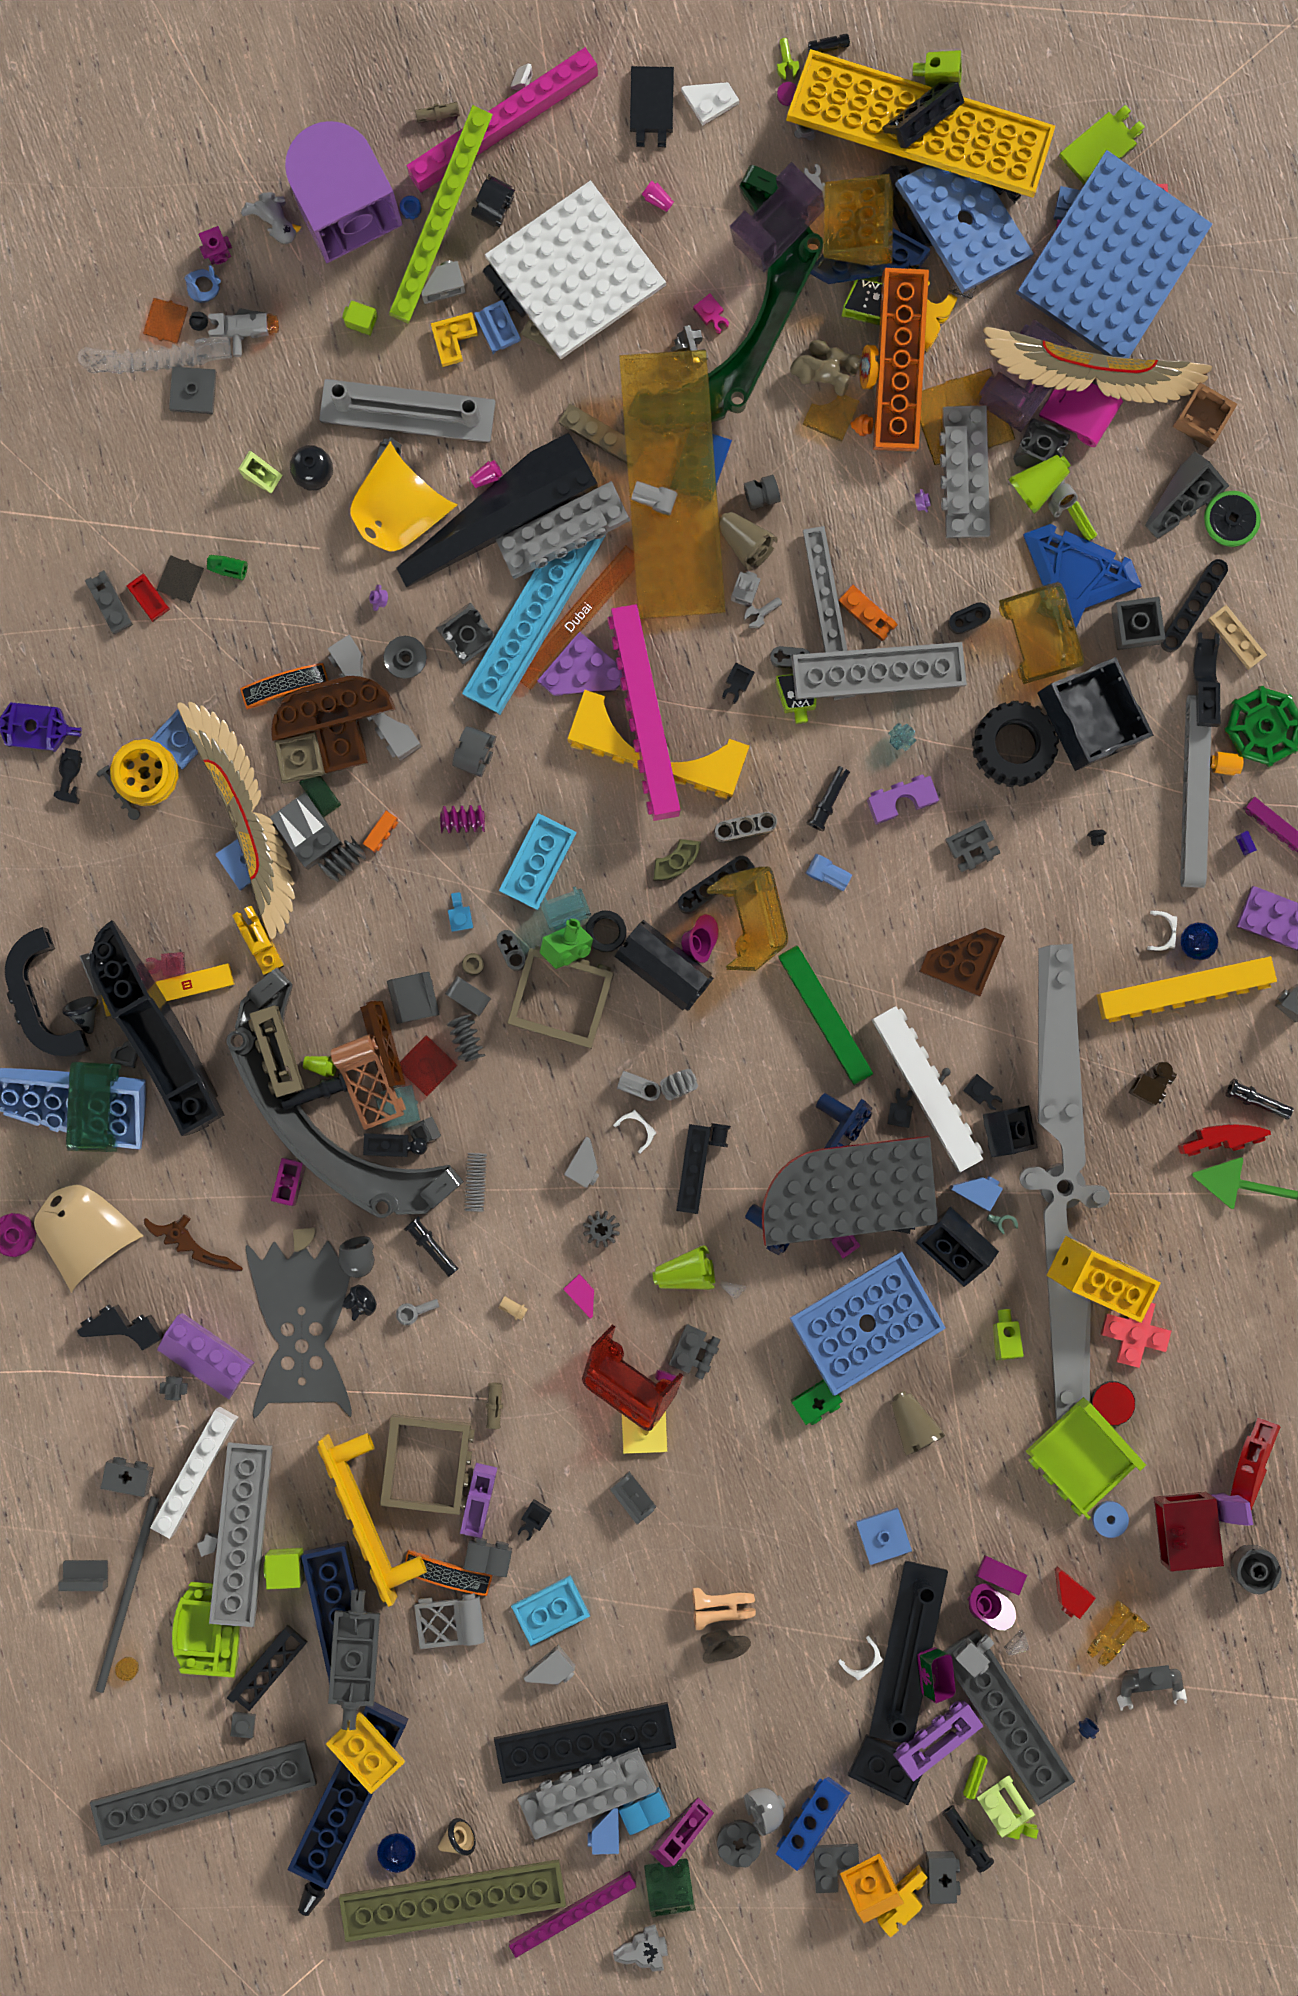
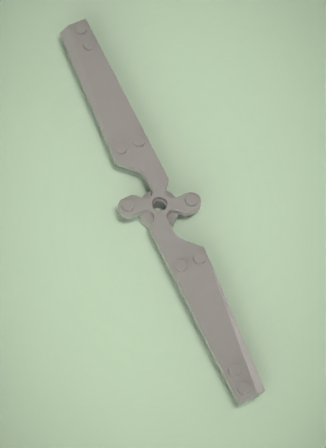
M1073 944L1048 945L1038 948V1123L1059 1141L1062 1151V1163L1053 1164L1046 1171L1041 1167H1027L1019 1175V1181L1024 1188L1040 1190L1043 1198L1049 1203L1043 1211L1047 1273L1065 1236L1078 1241L1068 1230L1066 1209L1077 1205L1079 1202H1082L1088 1208H1101L1107 1205L1110 1200V1193L1105 1187L1101 1185H1086L1083 1175L1079 1172L1085 1166L1086 1157ZM1066 1180L1068 1183L1067 1189L1064 1192H1059L1057 1189L1058 1183ZM1047 1276L1055 1418L1057 1422L1083 1397L1090 1402L1091 1300L1070 1291Z

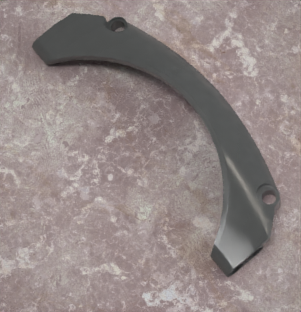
M275 968L247 992V996L241 1000L235 1025L237 1031L231 1032L226 1039L240 1076L258 1109L285 1146L309 1170L354 1204L379 1218H385L393 1212L396 1215L426 1214L464 1182L450 1165L426 1169H402L369 1162L351 1154L330 1140L312 1122L301 1105L284 1111L280 1098H276L275 1094L272 1095L268 1082H271L269 1073L265 1074L262 1067L264 1057L262 1052L259 1053L256 1048L255 1040L258 1039L256 1032L251 1031L248 1020L251 1019L250 1013L275 1005L279 1007L284 1023L286 1008L293 985L279 968ZM277 1030L269 1034L265 1032V1036L270 1039L279 1067V1071H277L279 1076V1072L287 1071L274 1034ZM237 1035H241L243 1038V1044L240 1047H236L233 1043ZM381 1201L388 1205V1211L385 1214L377 1210V1205Z

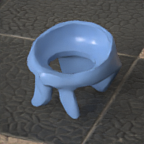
M209 265V271L205 269L196 270L184 278L187 292L196 302L206 303L215 298L219 292L221 280L215 275L211 265ZM200 277H207L212 281L213 287L208 292H201L195 284L196 280Z

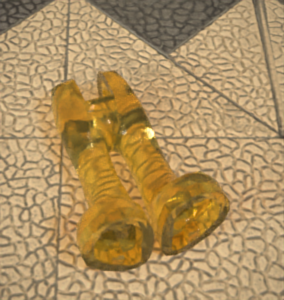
M1117 1600L1114 1604V1613L1111 1619L1091 1642L1087 1653L1093 1658L1104 1648L1105 1651L1100 1656L1098 1663L1105 1667L1117 1656L1124 1644L1135 1632L1146 1633L1151 1627L1124 1603ZM1126 1619H1128V1621L1123 1626L1121 1631L1117 1634V1636L1114 1639H1111L1112 1635L1117 1630V1628Z

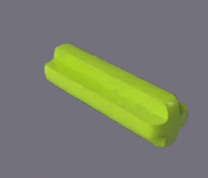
M1076 501L1067 510L1083 537L1091 541L1097 536V533L1080 504Z
M978 1754L975 1756L963 1791V1795L966 1798L974 1800L988 1762L985 1756Z

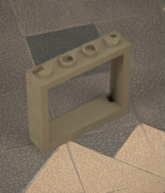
M535 946V949L530 948L507 1024L592 1049L614 973L610 972L611 968L600 964L596 968L590 966V961L584 959H577V961L567 965L574 969L605 977L589 1035L586 1038L517 1017L534 957L546 960L540 954V946Z
M393 1414L390 1420L380 1506L460 1515L461 1509H465L467 1496H464L463 1492L464 1487H468L470 1474L466 1473V1467L471 1465L472 1451H468L469 1442L473 1443L475 1430L471 1429L472 1423ZM401 1425L463 1432L454 1506L392 1498Z

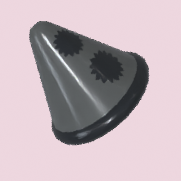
M93 996L78 998L66 1004L62 1009V1013L87 1034H91L94 1030L96 1010L99 1003L98 999Z

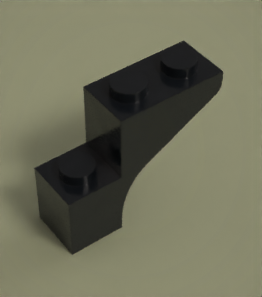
M110 1304L99 1311L101 1315L93 1319L91 1316L81 1322L82 1327L77 1330L81 1337L125 1335L133 1339L142 1351L161 1340L164 1336L152 1315L146 1317L143 1314L131 1321L133 1323L132 1326L120 1306L112 1307Z

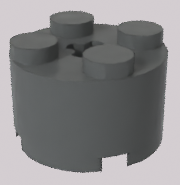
M466 726L459 739L461 741L459 748L455 750L452 765L460 770L482 777L486 768L485 763L489 764L491 762L493 752L490 749L494 747L497 736Z
M1243 1545L1235 1552L1231 1560L1230 1569L1232 1577L1250 1593L1265 1594V1592L1276 1588L1280 1582L1282 1571L1277 1558L1261 1546ZM1254 1567H1259L1258 1571H1253Z

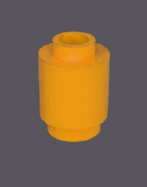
M1216 751L1210 757V768H1212L1213 773L1234 776L1235 774H1241L1244 760L1238 754Z

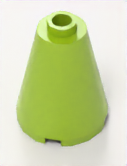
M1055 455L1010 477L1008 480L1035 514L1070 473L1068 468L1071 465L1064 455L1061 458Z
M705 1245L699 1246L657 1266L655 1272H653L655 1285H659L662 1289H714L715 1287L712 1284L715 1283V1271L712 1260H709L706 1254L710 1253Z

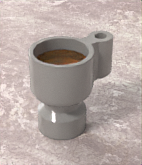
M1063 480L1052 493V500L1048 504V509L1054 517H1059L1064 509L1071 507L1077 501L1078 496L1071 485Z

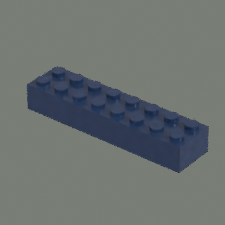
M374 1702V1706H365L362 1714L395 1749L409 1718ZM339 1761L287 1869L325 1889H328L373 1793L370 1794L341 1761Z

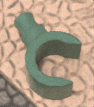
M989 1214L987 1217V1221L997 1225V1229L1002 1234H1005L1002 1228V1222L1005 1219L1012 1220L1014 1227L1018 1228V1222L1013 1216L1003 1215L998 1217Z

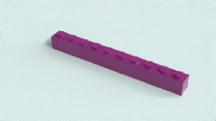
M1256 797L1251 798L1243 808L1245 813L1250 817L1253 816L1258 824L1264 825L1269 833H1274L1278 836L1277 839L1279 841L1288 844L1289 849L1295 850L1298 853V831Z
M630 1870L510 1940L509 1947L515 1958L636 1888V1881Z

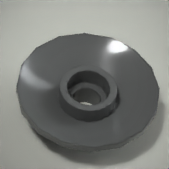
M406 635L396 637L390 641L385 648L383 656L385 666L389 672L403 679L413 678L420 674L427 660L426 649L422 643L416 638ZM403 656H410V660L408 662H403Z

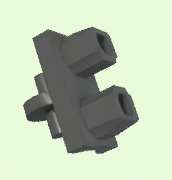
M690 325L684 326L683 331L677 334L678 338L674 340L675 346L670 351L672 355H678L679 361L685 362L687 371H693L697 365H701L708 360V355L705 349L697 350L695 345L702 342L701 330H691Z

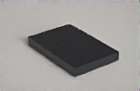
M866 1734L849 1769L848 1776L909 1805L922 1775L915 1781H912L893 1756L897 1752V1748Z

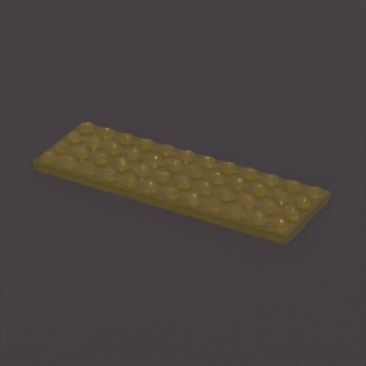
M706 350L619 355L640 619L725 613ZM639 481L656 488L664 487L675 491L677 497L671 515L659 513L650 506L631 500L636 482Z

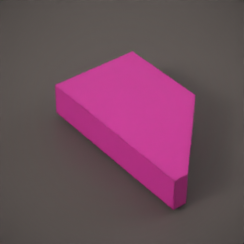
M578 1274L563 1289L591 1319L593 1317L594 1289Z

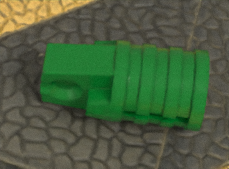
M209 555L207 558V570L230 578L245 579L248 569L247 561L219 555Z

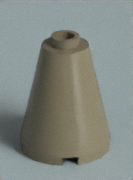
M733 512L724 513L718 520V529L747 570H753L751 568L753 565L759 567L773 552L772 544L774 541L776 543L778 541L773 533Z
M903 1391L893 1397L895 1401L891 1404L906 1456L945 1437L941 1428L911 1393L906 1394Z

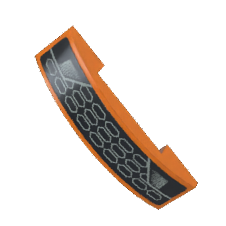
M319 663L266 677L240 688L248 710L267 704V701L287 696L297 689L329 680L324 664Z
M408 1550L405 1562L421 1556L426 1566L427 1573L416 1578L442 1587L487 1596L493 1575L463 1569L464 1567L432 1559L428 1555Z

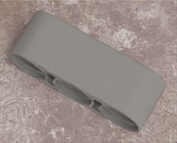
M763 812L722 821L716 825L714 836L718 842L728 843L769 834L775 829L777 819L773 813ZM769 818L772 820L773 826L764 828L761 825V820ZM747 822L751 825V831L744 833L740 830L739 825ZM721 827H727L730 830V835L723 838L718 834V830Z

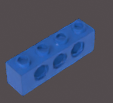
M830 1777L824 1778V1780L819 1779L813 1788L815 1794L811 1799L809 1797L806 1799L801 1807L803 1810L799 1818L796 1816L789 1825L791 1831L787 1837L783 1835L777 1844L779 1849L776 1855L796 1871L803 1868L851 1794ZM821 1797L828 1801L827 1809L820 1807L819 1799ZM808 1816H812L815 1819V1828L808 1826ZM796 1835H800L803 1838L804 1844L802 1847L796 1845Z

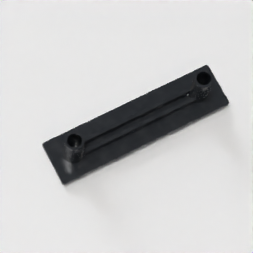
M911 1561L904 1562L869 1731L871 1737L898 1743H908L914 1738L923 1697L917 1654L933 1648L948 1575L947 1569Z

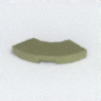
M679 839L677 848L672 854L664 858H656L653 881L669 880L684 873L695 861L701 841Z

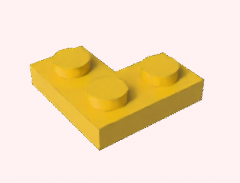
M472 312L430 323L442 367L463 362L458 341L478 336Z

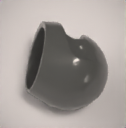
M367 1236L354 1237L340 1245V1268L348 1276L361 1278L371 1272L375 1262L373 1255L374 1245L371 1238ZM366 1244L360 1248L348 1250L355 1245Z

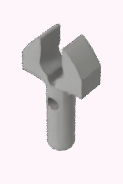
M777 597L760 609L754 608L753 605L747 608L744 620L748 619L751 615H758L757 620L749 624V628L762 627L765 624L763 621L764 616L782 605L781 599Z

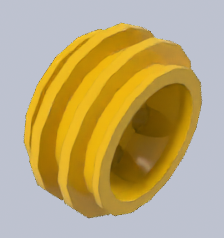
M148 739L133 740L122 746L114 755L110 767L111 782L117 793L130 803L140 806L156 805L166 800L175 790L179 778L178 764L172 753L160 743ZM142 754H148V760L143 761L141 759ZM157 761H161L162 768H156L155 764ZM134 762V768L128 769L129 764ZM146 770L151 774L147 779L143 775ZM134 778L135 783L129 786L128 779ZM142 787H149V791L142 792Z

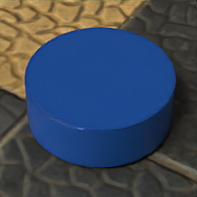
M415 196L404 197L399 205L401 214L406 219H415L421 214V203Z

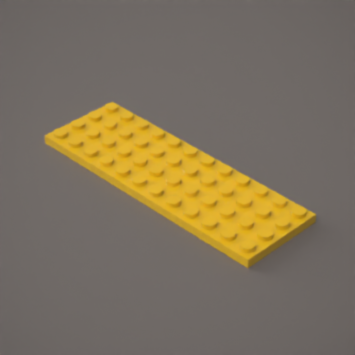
M810 49L786 121L1034 198L1055 125L963 97L964 103L909 147L900 148L896 134H886L883 132L882 127L933 87Z

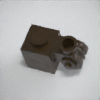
M1167 1062L1155 1064L1153 1067V1072L1156 1075L1155 1078H1151L1144 1073L1139 1074L1129 1093L1151 1106H1156L1157 1103L1161 1104L1166 1096V1092H1164L1167 1087L1166 1085H1171L1177 1076V1073L1173 1072L1172 1066Z

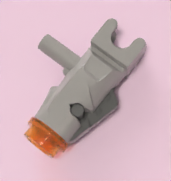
M240 308L235 315H224L223 313L208 315L211 323L218 325L216 329L208 331L209 337L212 340H227V338L233 337L234 357L242 356L241 340L244 337L273 336L274 333L279 332L278 317L271 313Z

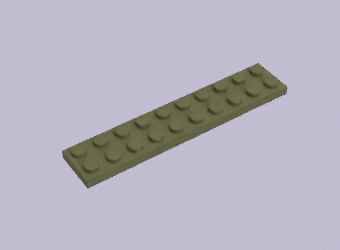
M559 1859L340 1894L339 1896L345 1942L566 1907Z

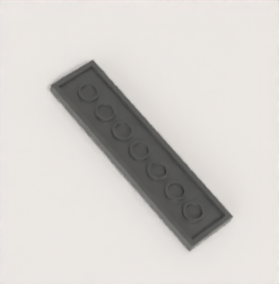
M975 1629L943 1651L952 1656L956 1679L1039 1806L1073 1784L1075 1780L991 1649L984 1652L990 1661L988 1669L982 1675L978 1674L975 1678L954 1657L953 1652L967 1638L975 1645L979 1642L982 1635L978 1629Z

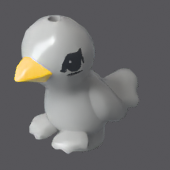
M267 192L258 196L259 201H256L254 204L245 203L241 210V215H258L265 222L271 224L272 228L267 229L270 232L269 235L282 244L291 243L296 237V233L302 227L290 223L284 217L282 206L286 204L283 196L276 197L275 193Z

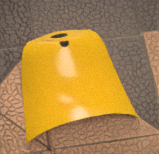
M390 441L356 493L351 504L350 514L360 534L367 542L387 551H397L420 537L458 506V504L438 494L415 474L402 460ZM375 521H381V527L377 526ZM365 528L372 529L376 534V538L369 537L365 532Z

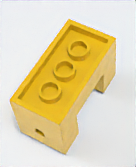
M1065 1236L1046 1275L1070 1291L1142 1323L1161 1282L1138 1269L1100 1254Z

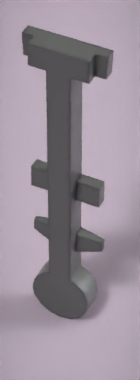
M109 765L99 770L96 775L98 777L103 775L116 793L113 797L115 799L120 798L123 802L121 808H127L129 811L128 817L131 820H137L140 817V812L137 809H133L131 803L117 793L111 782V777L107 773L110 770Z

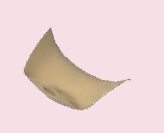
M72 1185L54 1191L45 1201L34 1221L38 1237L59 1269L71 1293L85 1276L107 1258L144 1236L103 1197L81 1185ZM61 1196L60 1203L55 1207H51V1201L55 1197ZM64 1210L65 1215L59 1217L58 1213Z

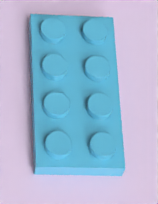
M537 813L499 892L539 910L577 832Z

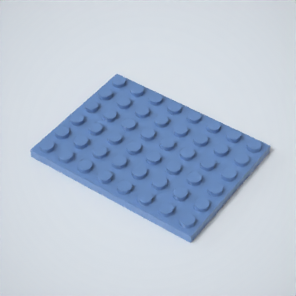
M1106 150L1016 294L1104 355L1129 358L1212 226V223Z

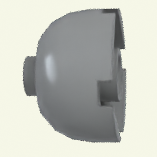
M757 1788L744 1795L748 1815H753L755 1821L752 1824L759 1834L765 1836L779 1828L783 1821V1809L785 1808L784 1800L780 1795L777 1796L775 1792L768 1788Z

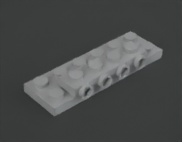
M943 407V432H940L939 443L940 446L943 445V454H940V467H944V476H941V489H944L945 497L941 499V509L945 511L946 538L989 537L987 407Z
M610 481L496 539V542L512 577L516 579L536 568L545 567L548 562L556 558L565 557L568 552L575 548L580 549L586 546L587 542L593 539L604 537L607 532L631 520L613 482Z
M638 1747L613 1758L611 1756L604 1757L596 1765H584L576 1773H564L556 1781L547 1780L541 1783L538 1788L519 1795L517 1799L536 1840L654 1793L657 1788Z

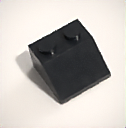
M1029 1105L983 1114L991 1158L1038 1148Z

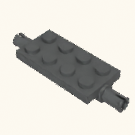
M358 1589L351 1590L350 1610H336L334 1614L328 1704H338L343 1708L341 1727L343 1730H347L348 1727L349 1730H355L357 1709L360 1706H374L380 1613L364 1611L366 1591L360 1590L358 1595Z

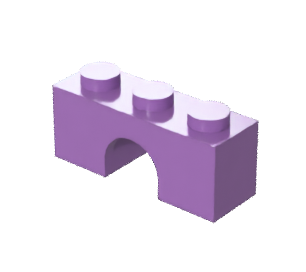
M924 774L912 778L911 783L904 785L903 782L892 785V789L884 792L883 789L870 793L871 797L867 799V803L875 825L898 816L895 803L901 797L911 799L916 810L936 804L939 798L931 776L924 777Z

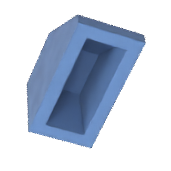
M990 1176L987 1179L979 1177L953 1184L949 1188L987 1211H991L1003 1188L998 1186L1000 1182Z
M618 1807L604 1812L592 1825V1833H588V1847H592V1854H619Z

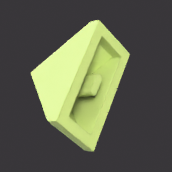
M252 451L248 452L238 469L243 478L269 493L274 491L283 476Z

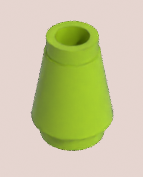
M305 1056L303 1061L304 1069L324 1077L334 1076L337 1067L334 1065L331 1056Z

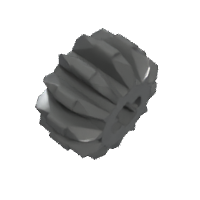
M595 1211L597 1219L595 1220L591 1215L587 1217L592 1224H583L584 1227L590 1228V1230L583 1232L584 1236L592 1235L588 1239V1243L596 1239L595 1247L598 1248L600 1241H603V1246L606 1248L608 1247L606 1239H609L612 1243L616 1242L611 1234L619 1236L620 1232L613 1230V1228L619 1227L620 1224H611L616 1218L615 1215H612L609 1220L606 1219L608 1211H604L603 1218H600L599 1211ZM602 1223L603 1226H607L608 1231L605 1230L606 1234L601 1235L600 1232H596L595 1227L598 1228L597 1224Z

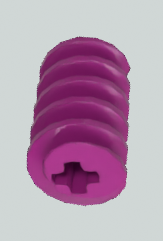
M460 805L459 812L456 811L454 806L451 807L450 812L447 811L446 806H443L440 812L441 834L445 827L448 833L452 832L453 827H455L457 833H460L462 827L468 833L471 826L474 832H478L479 826L485 832V813L481 805L477 806L476 811L473 810L472 805H469L467 811H465L463 805Z

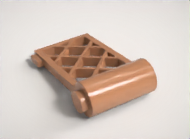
M368 1034L331 1050L332 1061L343 1075L364 1130L403 1116V1110H406L402 1098L397 1097L393 1087L389 1088L377 1041L373 1034ZM376 1061L378 1066L376 1075L366 1071L369 1062ZM354 1069L360 1072L358 1082L351 1080L347 1071ZM364 1075L375 1079L371 1089L361 1085ZM378 1081L385 1084L387 1088L385 1096L375 1091ZM359 1089L369 1093L366 1103L358 1099L357 1093ZM373 1095L383 1099L380 1109L369 1105ZM386 1101L394 1105L397 1113L390 1115L383 1111ZM367 1109L378 1113L374 1122L368 1123L365 1116Z

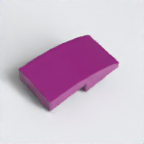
M985 1555L976 1574L977 1577L1018 1596L1027 1578L1026 1574Z

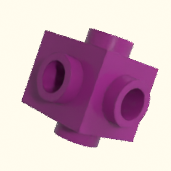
M219 226L198 234L203 244L199 247L204 259L208 258L212 265L225 263L228 258L232 257L229 252L232 245L228 236L223 237Z

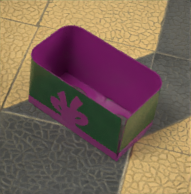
M936 1647L917 1654L922 1694L936 1704L953 1697L956 1688L952 1656ZM933 1674L936 1678L935 1684L933 1683Z

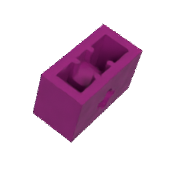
M286 1157L281 1158L271 1201L289 1206L296 1205L306 1168L301 1161Z

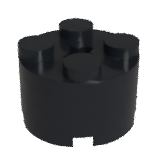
M489 174L488 179L484 181L476 198L478 205L476 208L473 207L471 215L493 227H501L505 218V207L510 208L515 197L513 196L515 193L513 186Z

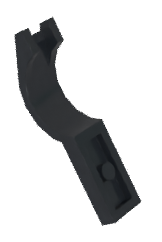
M1198 632L1196 636L1193 674L1196 685L1197 726L1219 727L1221 724L1220 683L1216 677V660L1220 645L1219 633H1215L1214 639L1202 638V632Z

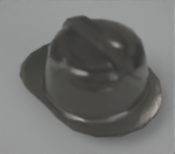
M717 1629L701 1636V1643L705 1652L703 1661L708 1664L737 1658L748 1651L751 1646V1641L748 1637L731 1636L724 1629Z

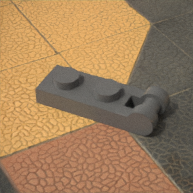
M105 570L98 573V576L93 579L90 577L85 582L111 632L116 634L132 626L133 623ZM104 583L106 588L99 591L97 586Z

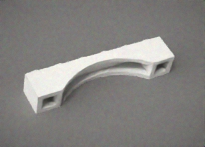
M221 1407L215 1409L151 1525V1529L169 1539L176 1533L203 1478L237 1422L238 1416Z

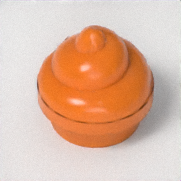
M861 414L850 425L857 434L866 436L872 433L874 422L872 417H868L867 414Z

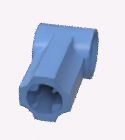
M815 854L805 873L817 881H824L844 891L852 874L833 865V862L829 859Z

